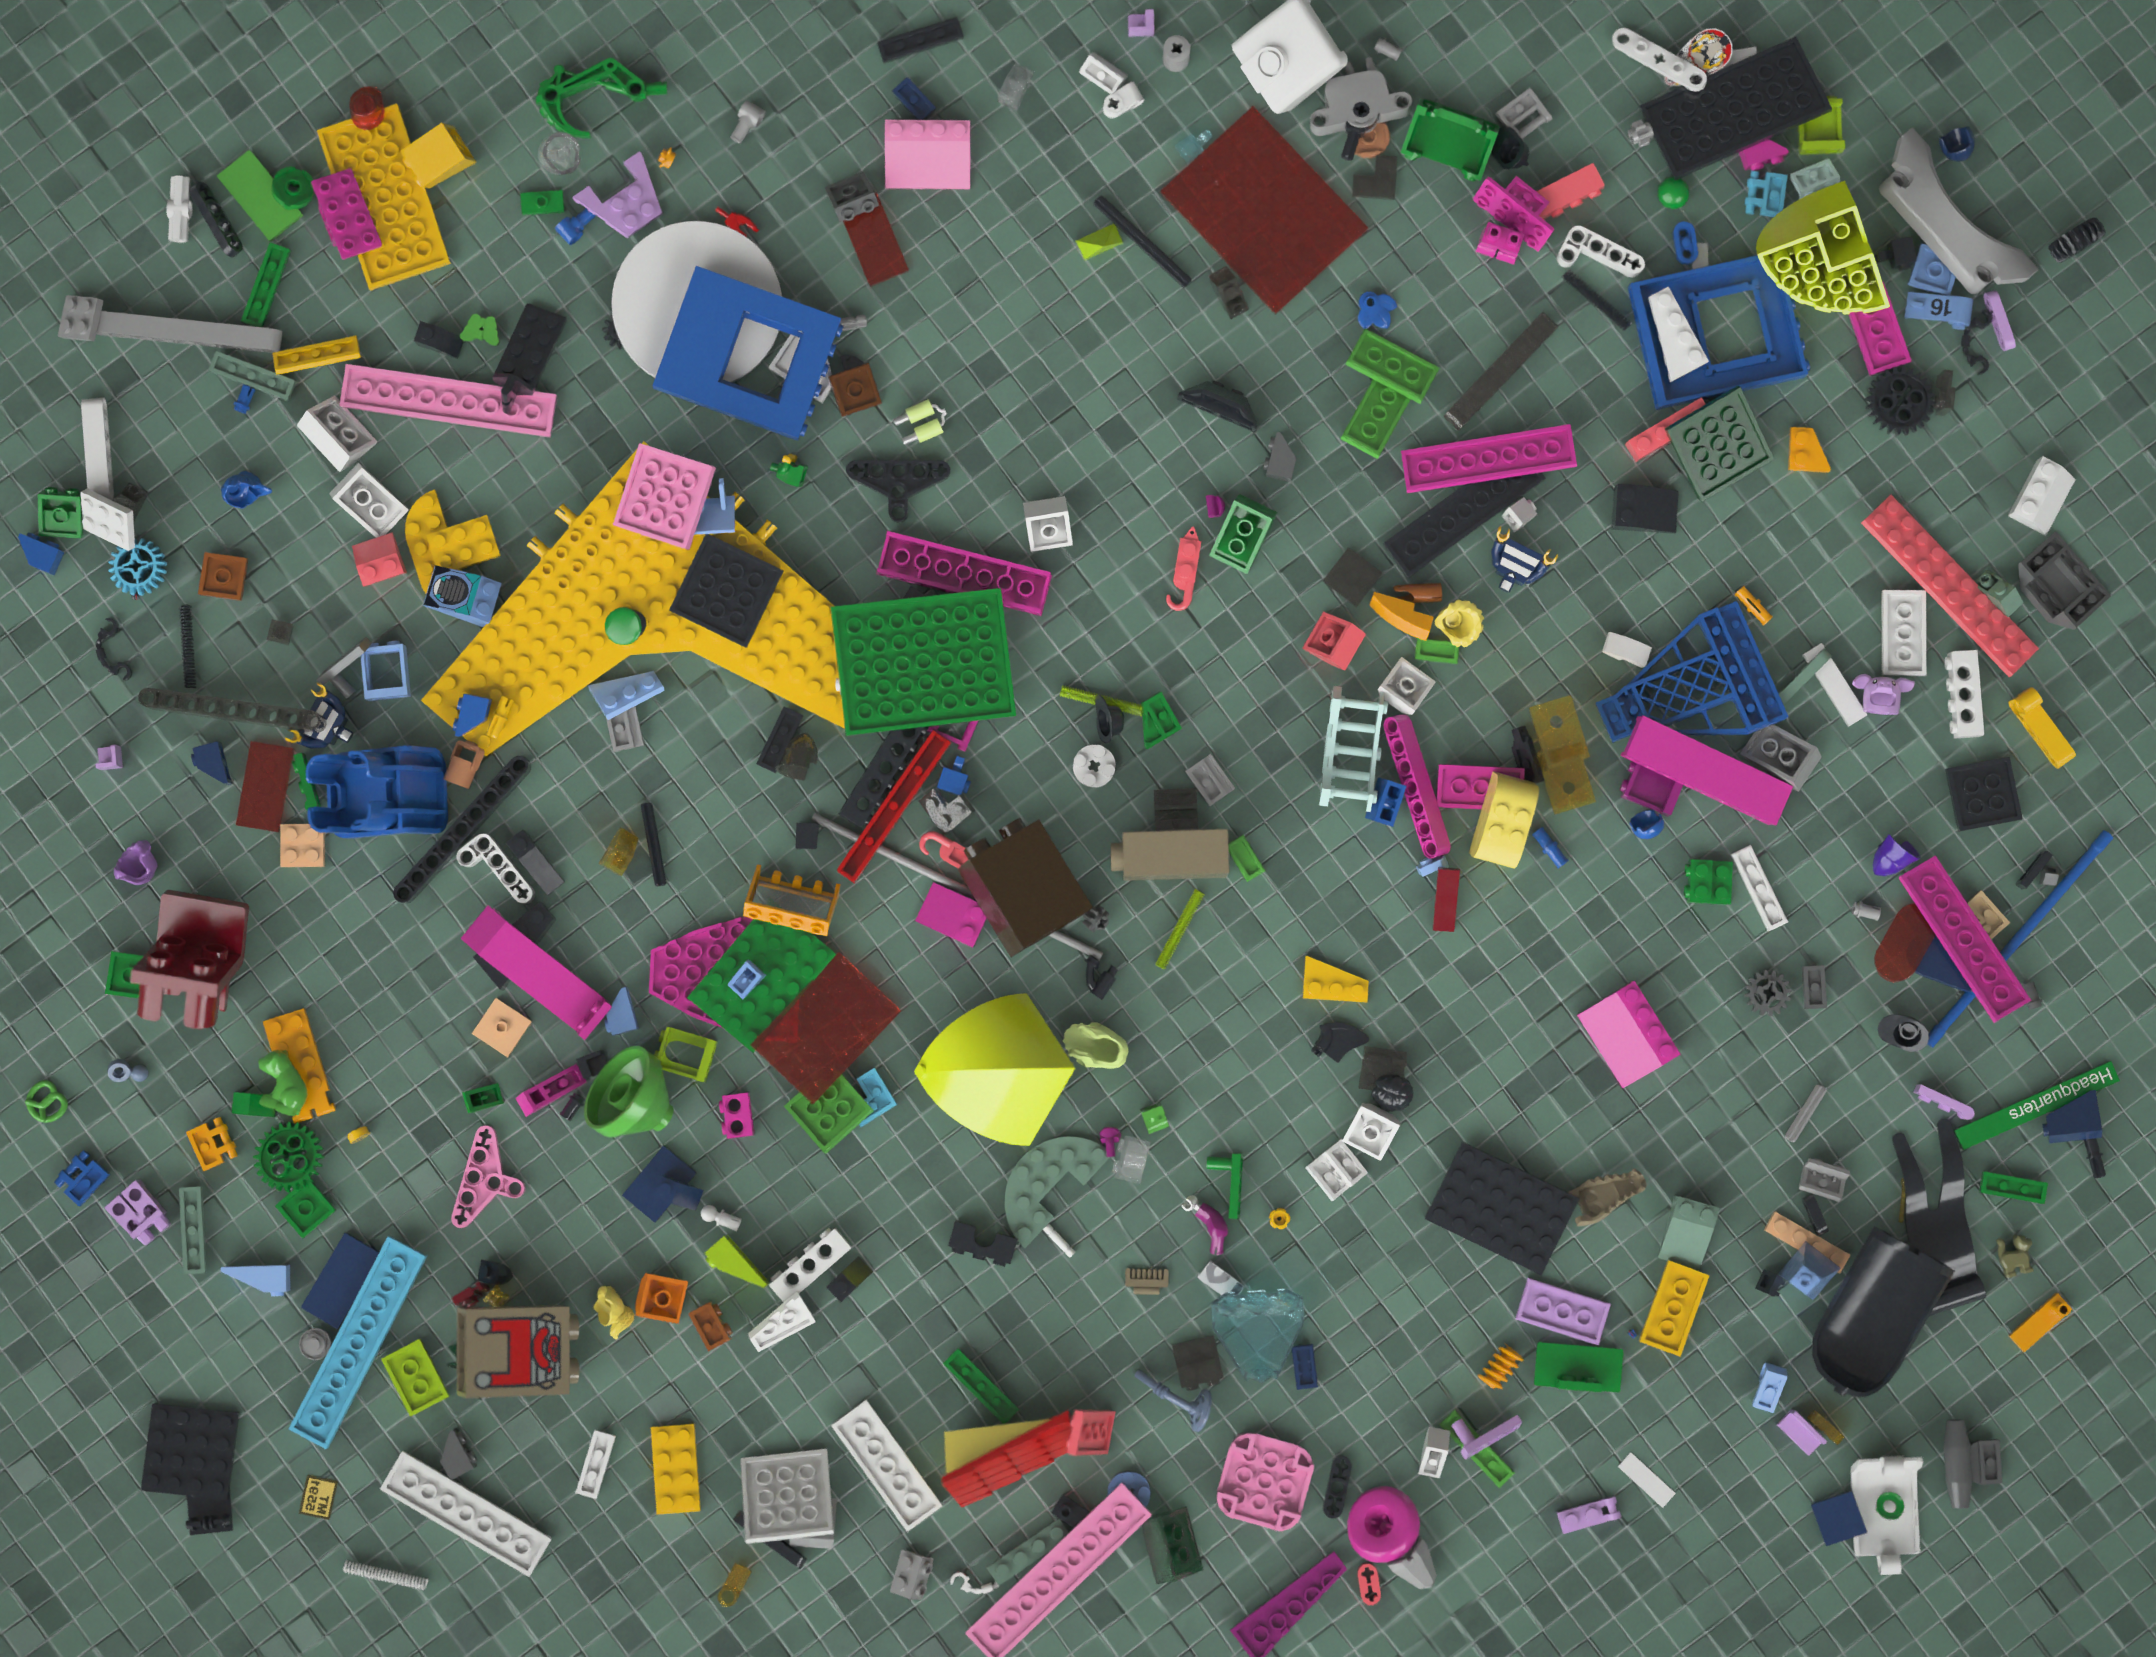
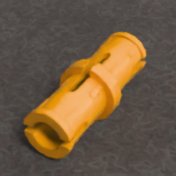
M1745 586L1734 594L1747 607L1746 611L1748 613L1751 612L1763 626L1773 617L1761 605V600L1759 598L1756 599ZM1747 598L1760 610L1761 613H1759V612L1748 602Z

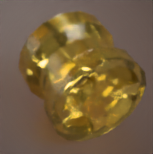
M496 1285L486 1295L483 1302L491 1306H503L510 1295L503 1293L500 1287Z

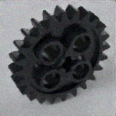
M1905 366L1901 367L1899 372L1896 367H1893L1891 373L1886 369L1883 372L1884 376L1878 374L1876 376L1878 382L1873 380L1870 383L1874 388L1867 389L1871 396L1865 398L1866 401L1870 402L1865 409H1872L1868 417L1875 416L1876 418L1873 424L1881 423L1879 430L1887 427V434L1895 430L1896 436L1900 435L1901 430L1906 436L1909 434V429L1915 433L1917 431L1916 426L1923 428L1924 423L1922 421L1928 422L1930 420L1926 414L1934 413L1929 407L1936 404V402L1930 401V398L1934 397L1935 393L1928 392L1933 387L1932 385H1925L1928 379H1919L1921 372L1913 375V368L1906 372ZM1893 382L1900 383L1902 390L1896 391L1893 388ZM1908 386H1911V390L1902 400V404L1895 410L1893 416L1890 417L1889 413L1898 403V398L1905 393ZM1911 394H1916L1919 397V403L1911 401ZM1882 399H1886L1889 401V409H1886L1881 405ZM1899 411L1907 414L1908 419L1906 421L1899 418Z

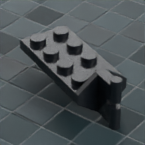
M529 303L526 304L493 375V381L502 387V410L505 414L511 412L517 395L534 394L567 322V317Z

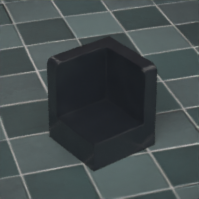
M818 823L796 824L795 848L797 850L817 849Z
M603 1050L576 1059L583 1079L598 1075L607 1064Z

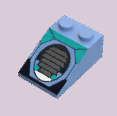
M435 565L423 606L484 627L490 623L501 583L480 575Z

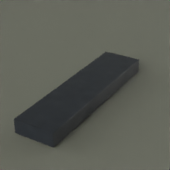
M958 17L879 41L877 45L883 63H888L964 39Z

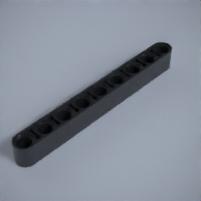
M516 756L508 762L394 888L393 896L398 902L408 904L414 901L530 773L531 763L529 760L522 756ZM518 761L525 762V769L521 772H517L515 769ZM504 777H510L511 784L507 788L501 786V780ZM492 792L495 793L496 801L488 804L486 800L487 795ZM480 808L482 811V816L479 819L474 820L472 817L473 810ZM465 824L467 826V833L460 836L457 831L458 827ZM451 840L453 848L446 852L443 849V844L445 841ZM432 856H437L438 864L436 867L431 868L429 866V859ZM422 872L424 880L417 884L414 876L416 873ZM403 888H408V898L401 899L400 891Z

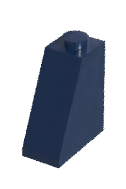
M2096 1090L2087 1092L2046 1116V1123L2042 1124L2043 1135L2044 1137L2048 1136L2049 1143L2102 1138V1125Z
M659 1175L651 1196L696 1211L704 1190L669 1176Z

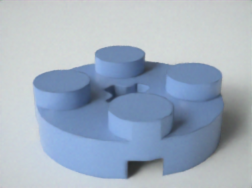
M1126 1471L1118 1473L1112 1478L1108 1485L1107 1495L1123 1483L1128 1489L1131 1487L1134 1489L1133 1494L1145 1507L1148 1505L1151 1492L1144 1476L1137 1472Z

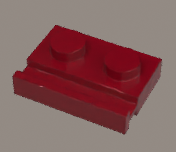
M478 1281L476 1282V1287H468L451 1299L456 1306L473 1307L479 1303L478 1299L483 1296L482 1293H489L491 1289L487 1283Z

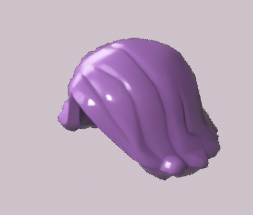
M147 840L132 843L122 853L116 867H114V876L117 880L121 879L133 885H142L154 877L158 864L150 852L151 845Z

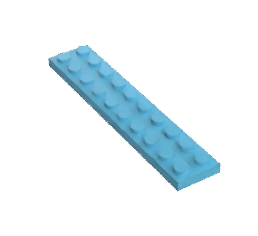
M391 1236L387 1237L289 1430L324 1449L329 1448L427 1255Z

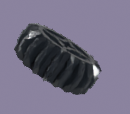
M2091 218L2071 229L2049 245L2048 249L2051 252V256L2057 262H2063L2081 252L2105 235L2106 231L2103 228V224L2098 218Z

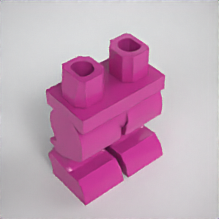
M1488 222L1482 231L1475 252L1494 258L1497 249H1499L1496 259L1514 265L1525 234Z

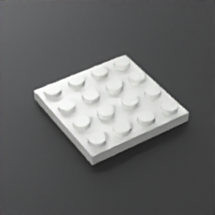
M827 1449L741 1458L746 1543L834 1534Z

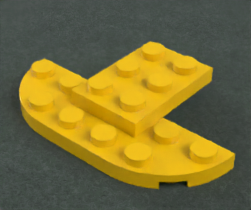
M435 489L421 496L411 507L406 519L405 536L425 594L427 593L435 565L462 571L464 568L501 556L488 515L448 527Z

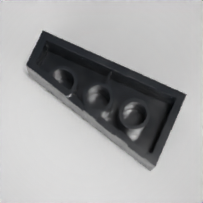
M539 902L512 925L535 944H538L554 924L556 918L543 903ZM478 954L474 955L473 958L499 990L504 991L511 980Z

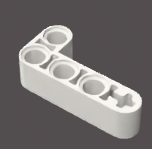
M1575 226L1569 231L1557 255L1558 264L1565 268L1572 266L1579 254L1582 253L1631 278L1637 277L1645 266V261L1640 255L1582 226ZM1572 234H1580L1582 241H1574ZM1591 243H1598L1601 246V250L1594 251L1591 248ZM1570 252L1573 259L1565 260L1562 253ZM1610 253H1618L1620 256V260H1612L1610 257ZM1625 257L1628 258L1626 260V263L1622 265V262L1624 261ZM1633 262L1637 264L1635 270L1631 269Z
M479 834L457 852L458 863L465 867H473L481 860H484L517 902L529 904L534 900V889L493 837L487 834ZM487 838L490 845L487 849L482 850L480 848V841ZM470 851L473 858L471 862L465 863L463 855ZM496 855H501L503 858L500 866H494L493 858ZM513 871L516 874V880L513 883H508L506 875ZM519 885L521 889L528 890V898H520L522 895L521 891L518 888L513 890V888Z

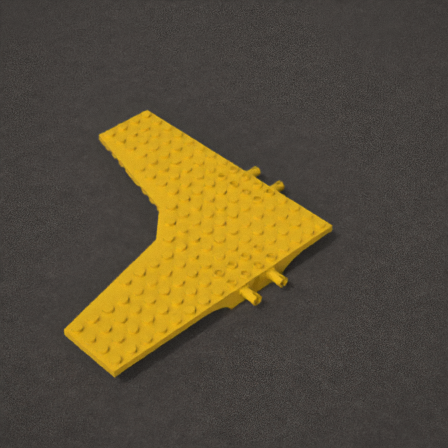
M645 441L642 442V444L649 446ZM637 449L581 515L577 516L564 503L559 508L565 514L558 509L554 514L569 525V529L550 548L539 540L537 536L531 539L536 545L529 542L527 547L539 555L541 561L495 613L490 623L483 627L421 699L425 705L452 728L455 718H459L460 710H457L459 698L463 697L464 694L492 699L488 720L463 735L467 741L476 743L478 747L484 749V755L488 756L630 655L692 651L845 729L840 691H836V678L839 677L830 607H834V605L766 546L765 541L777 530V527L768 519L756 534L749 532L736 519L735 532L710 534L784 570L747 648L669 611L705 534L694 535L690 549L687 550L613 525ZM734 491L732 496H735L736 510L745 499L741 496L739 497V494ZM620 607L637 610L643 614L646 620V628L643 634L635 642L628 645H619L612 642L605 633L604 624L606 617L610 612ZM502 695L514 700V703L507 715L508 721L505 720L496 739L488 736L486 731L493 717L492 712L495 713Z

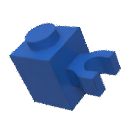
M956 756L952 770L943 767L937 789L962 797L963 792H968L971 781H968V775L961 773L965 758Z

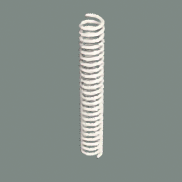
M346 1560L343 1568L345 1573L358 1574V1576H365V1578L368 1576V1578L385 1580V1582H392V1584L395 1582V1584L415 1587L416 1589L419 1588V1590H424L428 1583V1578L424 1585L425 1578L419 1577L417 1584L418 1576H416L414 1582L415 1575H413L410 1583L411 1574L407 1582L408 1573L405 1576V1573L402 1574L401 1572L397 1579L398 1571L393 1580L395 1571L392 1572L390 1578L391 1570L388 1573V1569L385 1571L384 1568L380 1576L381 1567L378 1574V1567H376L373 1575L374 1566L370 1574L371 1565L368 1568V1565L362 1564L360 1571L361 1563H359L357 1569V1562L353 1570L354 1561L351 1565V1561L348 1563Z

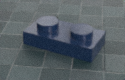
M908 77L892 90L896 98L917 120H925L936 110V107Z

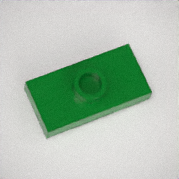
M563 190L520 193L522 215L565 213Z

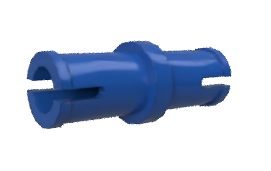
M1543 827L1532 834L1544 849L1542 852L1550 857L1558 869L1569 861L1557 847L1558 843L1551 839Z

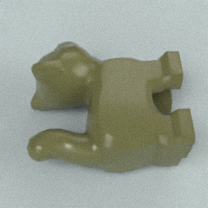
M2014 1234L2013 1244L2016 1248L2014 1251L2005 1250V1242L2002 1238L1996 1240L1999 1262L2003 1267L2006 1278L2017 1276L2014 1270L2018 1266L2020 1273L2034 1272L2030 1266L2028 1250L2032 1246L2031 1239L2024 1235L2017 1236Z

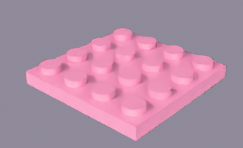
M639 443L613 525L689 550L716 468Z

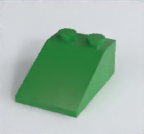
M1239 494L1230 508L1209 556L1248 574L1278 512Z

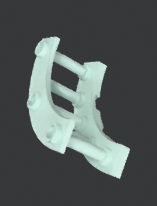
M1333 686L1319 805L1328 806L1329 798L1334 796L1367 800L1366 811L1371 812L1372 803L1376 804L1377 791H1374L1376 760L1380 761L1381 748H1378L1382 714L1387 713L1388 701H1384V692H1380L1379 702L1348 699L1345 696H1341L1342 687ZM1351 707L1377 711L1375 725L1342 721L1339 718L1340 708ZM1343 729L1374 733L1372 749L1339 745V743L1335 742L1336 732ZM1338 754L1370 757L1369 772L1337 769L1336 766H1333V757ZM1340 777L1368 781V792L1335 788L1334 785H1331V779Z

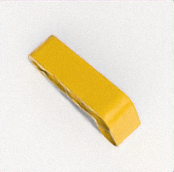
M2033 687L2027 688L2011 699L2008 704L2055 768L2059 769L2076 757V753L2040 705L2043 703L2040 694Z

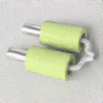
M929 399L905 409L906 414L893 419L897 426L908 420L912 424L935 414L933 407L942 413L941 423L936 418L914 428L915 433L902 438L904 445L915 440H919L921 443L942 434L941 426L944 425V416L947 415L945 409H940L936 404L931 405Z

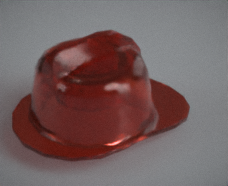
M363 87L352 94L349 105L354 125L362 130L377 128L382 123L385 114L381 92L374 87Z

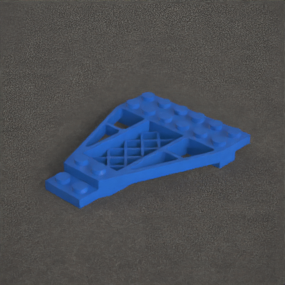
M1737 601L1698 615L1617 694L1595 703L1612 743L1631 736L1637 722V716H1645L1667 727L1694 715H1703L1708 729L1675 730L1685 736L1748 735L1789 717ZM1696 625H1699L1711 651L1684 661L1676 644ZM1671 649H1674L1680 664L1642 679ZM1705 661L1717 666L1713 675L1701 671ZM1701 663L1699 670L1692 668V666ZM1685 669L1697 674L1693 684L1681 679ZM1718 669L1720 670L1723 679L1715 677ZM1682 671L1679 678L1672 676V674ZM1699 675L1711 679L1708 689L1695 685ZM1665 677L1677 682L1673 692L1662 688ZM1662 679L1659 686L1652 684L1653 682ZM1713 681L1725 685L1722 695L1710 691ZM1679 683L1691 687L1688 697L1676 693ZM1645 686L1657 690L1653 700L1641 696ZM1642 687L1640 693H1638L1637 689ZM1728 688L1729 694L1724 695L1725 692H1726V689ZM1693 689L1706 693L1702 703L1690 699ZM1660 691L1671 695L1668 705L1656 701ZM1708 694L1717 697V699L1705 703ZM1674 697L1686 701L1682 711L1670 707ZM1642 700L1651 703L1648 714ZM1732 701L1745 728L1714 729L1706 711ZM1688 702L1698 706L1685 711ZM1654 705L1666 709L1662 719L1650 715ZM1668 710L1678 714L1664 720Z

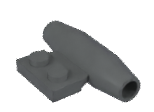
M1946 1420L1944 1461L1946 1485L1952 1508H1969L1972 1481L1981 1485L2002 1483L2000 1440H1976L1970 1444L1964 1420Z

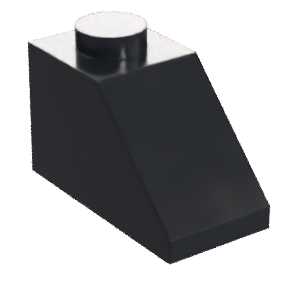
M420 321L414 338V342L418 346L458 359L464 343L460 336Z
M858 1256L826 1288L841 1303L873 1271Z

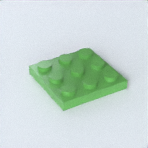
M833 1063L784 1106L825 1154L874 1111Z

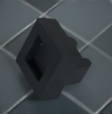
M1764 1269L1755 1289L1773 1297L1779 1296L1780 1293L1777 1290L1780 1284H1785L1783 1277Z

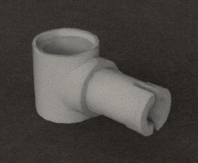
M746 100L738 113V117H740L738 121L740 122L730 138L741 144L750 128L753 129L754 126H759L766 111Z

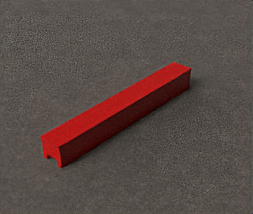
M934 730L931 732L837 868L838 873L854 884L856 883L952 742Z

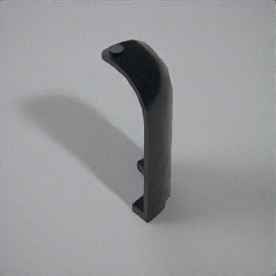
M1875 1226L1818 1323L1813 1337L1812 1357L1817 1371L1828 1383L1835 1387L1834 1391L1844 1397L1846 1394L1854 1397H1867L1878 1392L1890 1382L1903 1363L1955 1272L1954 1269L1936 1258L1922 1252L1919 1254L1920 1249L1906 1241L1902 1242L1894 1235Z

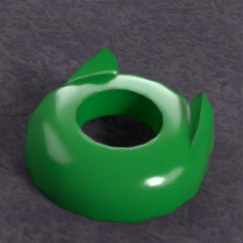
M1885 1492L1877 1499L1875 1510L1884 1519L1897 1520L1904 1512L1905 1506L1898 1494ZM1892 1501L1896 1507L1895 1511L1892 1513L1885 1511L1884 1502Z

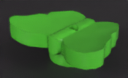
M473 314L468 320V325L465 326L460 334V338L467 342L477 338L479 340L484 339L492 346L499 345L496 319L492 316L485 319L481 318L478 314Z

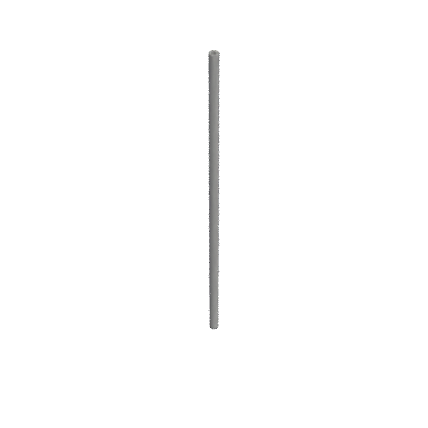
M814 813L811 821L855 842L860 834L817 813ZM883 845L878 849L877 853L975 900L967 886ZM1058 930L1049 935L1098 960L1103 955V952Z

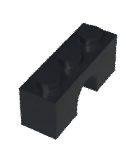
M955 1221L948 1244L949 1247H952V1252L964 1255L965 1251L973 1253L972 1258L983 1261L985 1257L994 1259L993 1264L1005 1267L1006 1263L1011 1264L1017 1238L997 1233L995 1241L991 1245L980 1246L974 1238L976 1226Z

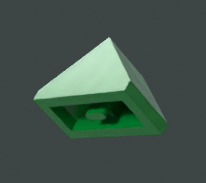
M498 1083L462 1092L468 1113H475L504 1104Z
M234 1092L232 1114L275 1117L276 1110L259 1104L263 1094Z

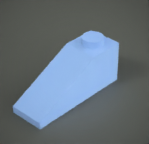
M290 1265L221 1267V1272L263 1292H271V1296H284V1292L290 1291Z

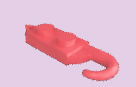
M1194 527L1183 538H1180L1173 579L1174 585L1180 590H1184L1183 601L1180 604H1174L1171 601V596L1169 594L1166 596L1168 606L1176 611L1186 609L1192 601L1201 541H1199Z
M927 832L920 839V849L926 855L929 854V851L925 848L927 840L934 839L941 843L940 857L956 868L961 867L969 860L964 853L965 847L939 832Z

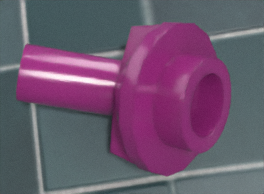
M1105 1127L1100 1132L1101 1143H1106L1107 1157H1115L1114 1143L1120 1142L1121 1132L1114 1127Z

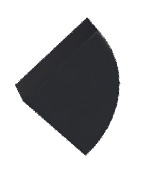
M840 356L845 370L864 364L863 361L854 356Z

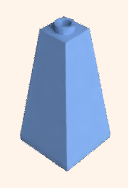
M1805 1241L1782 1268L1779 1275L1814 1300L1840 1270V1267Z

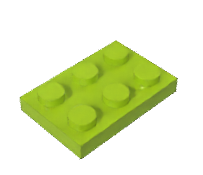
M421 1338L381 1359L410 1417L450 1396Z

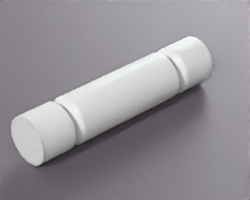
M1050 1224L1043 1229L1069 1258L1076 1252Z

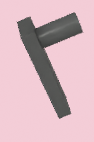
M365 637L326 668L317 678V681L322 685L330 681L346 699L350 697L356 690L339 672L361 656L372 642Z

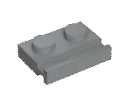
M636 706L607 720L613 752L645 746Z
M1211 754L1185 771L1209 807L1235 790V787Z

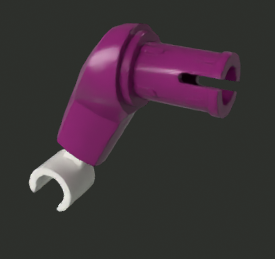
M1191 1195L1187 1197L1182 1207L1186 1211H1190L1193 1208L1197 1210L1195 1216L1206 1224L1208 1233L1211 1236L1210 1253L1215 1254L1217 1249V1255L1223 1254L1224 1237L1228 1235V1227L1219 1211L1203 1202L1202 1205H1199L1196 1196Z

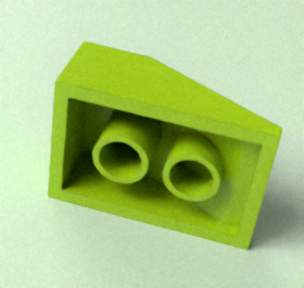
M728 1234L723 1236L705 1252L707 1256L705 1260L713 1269L717 1267L723 1272L763 1288L770 1283Z

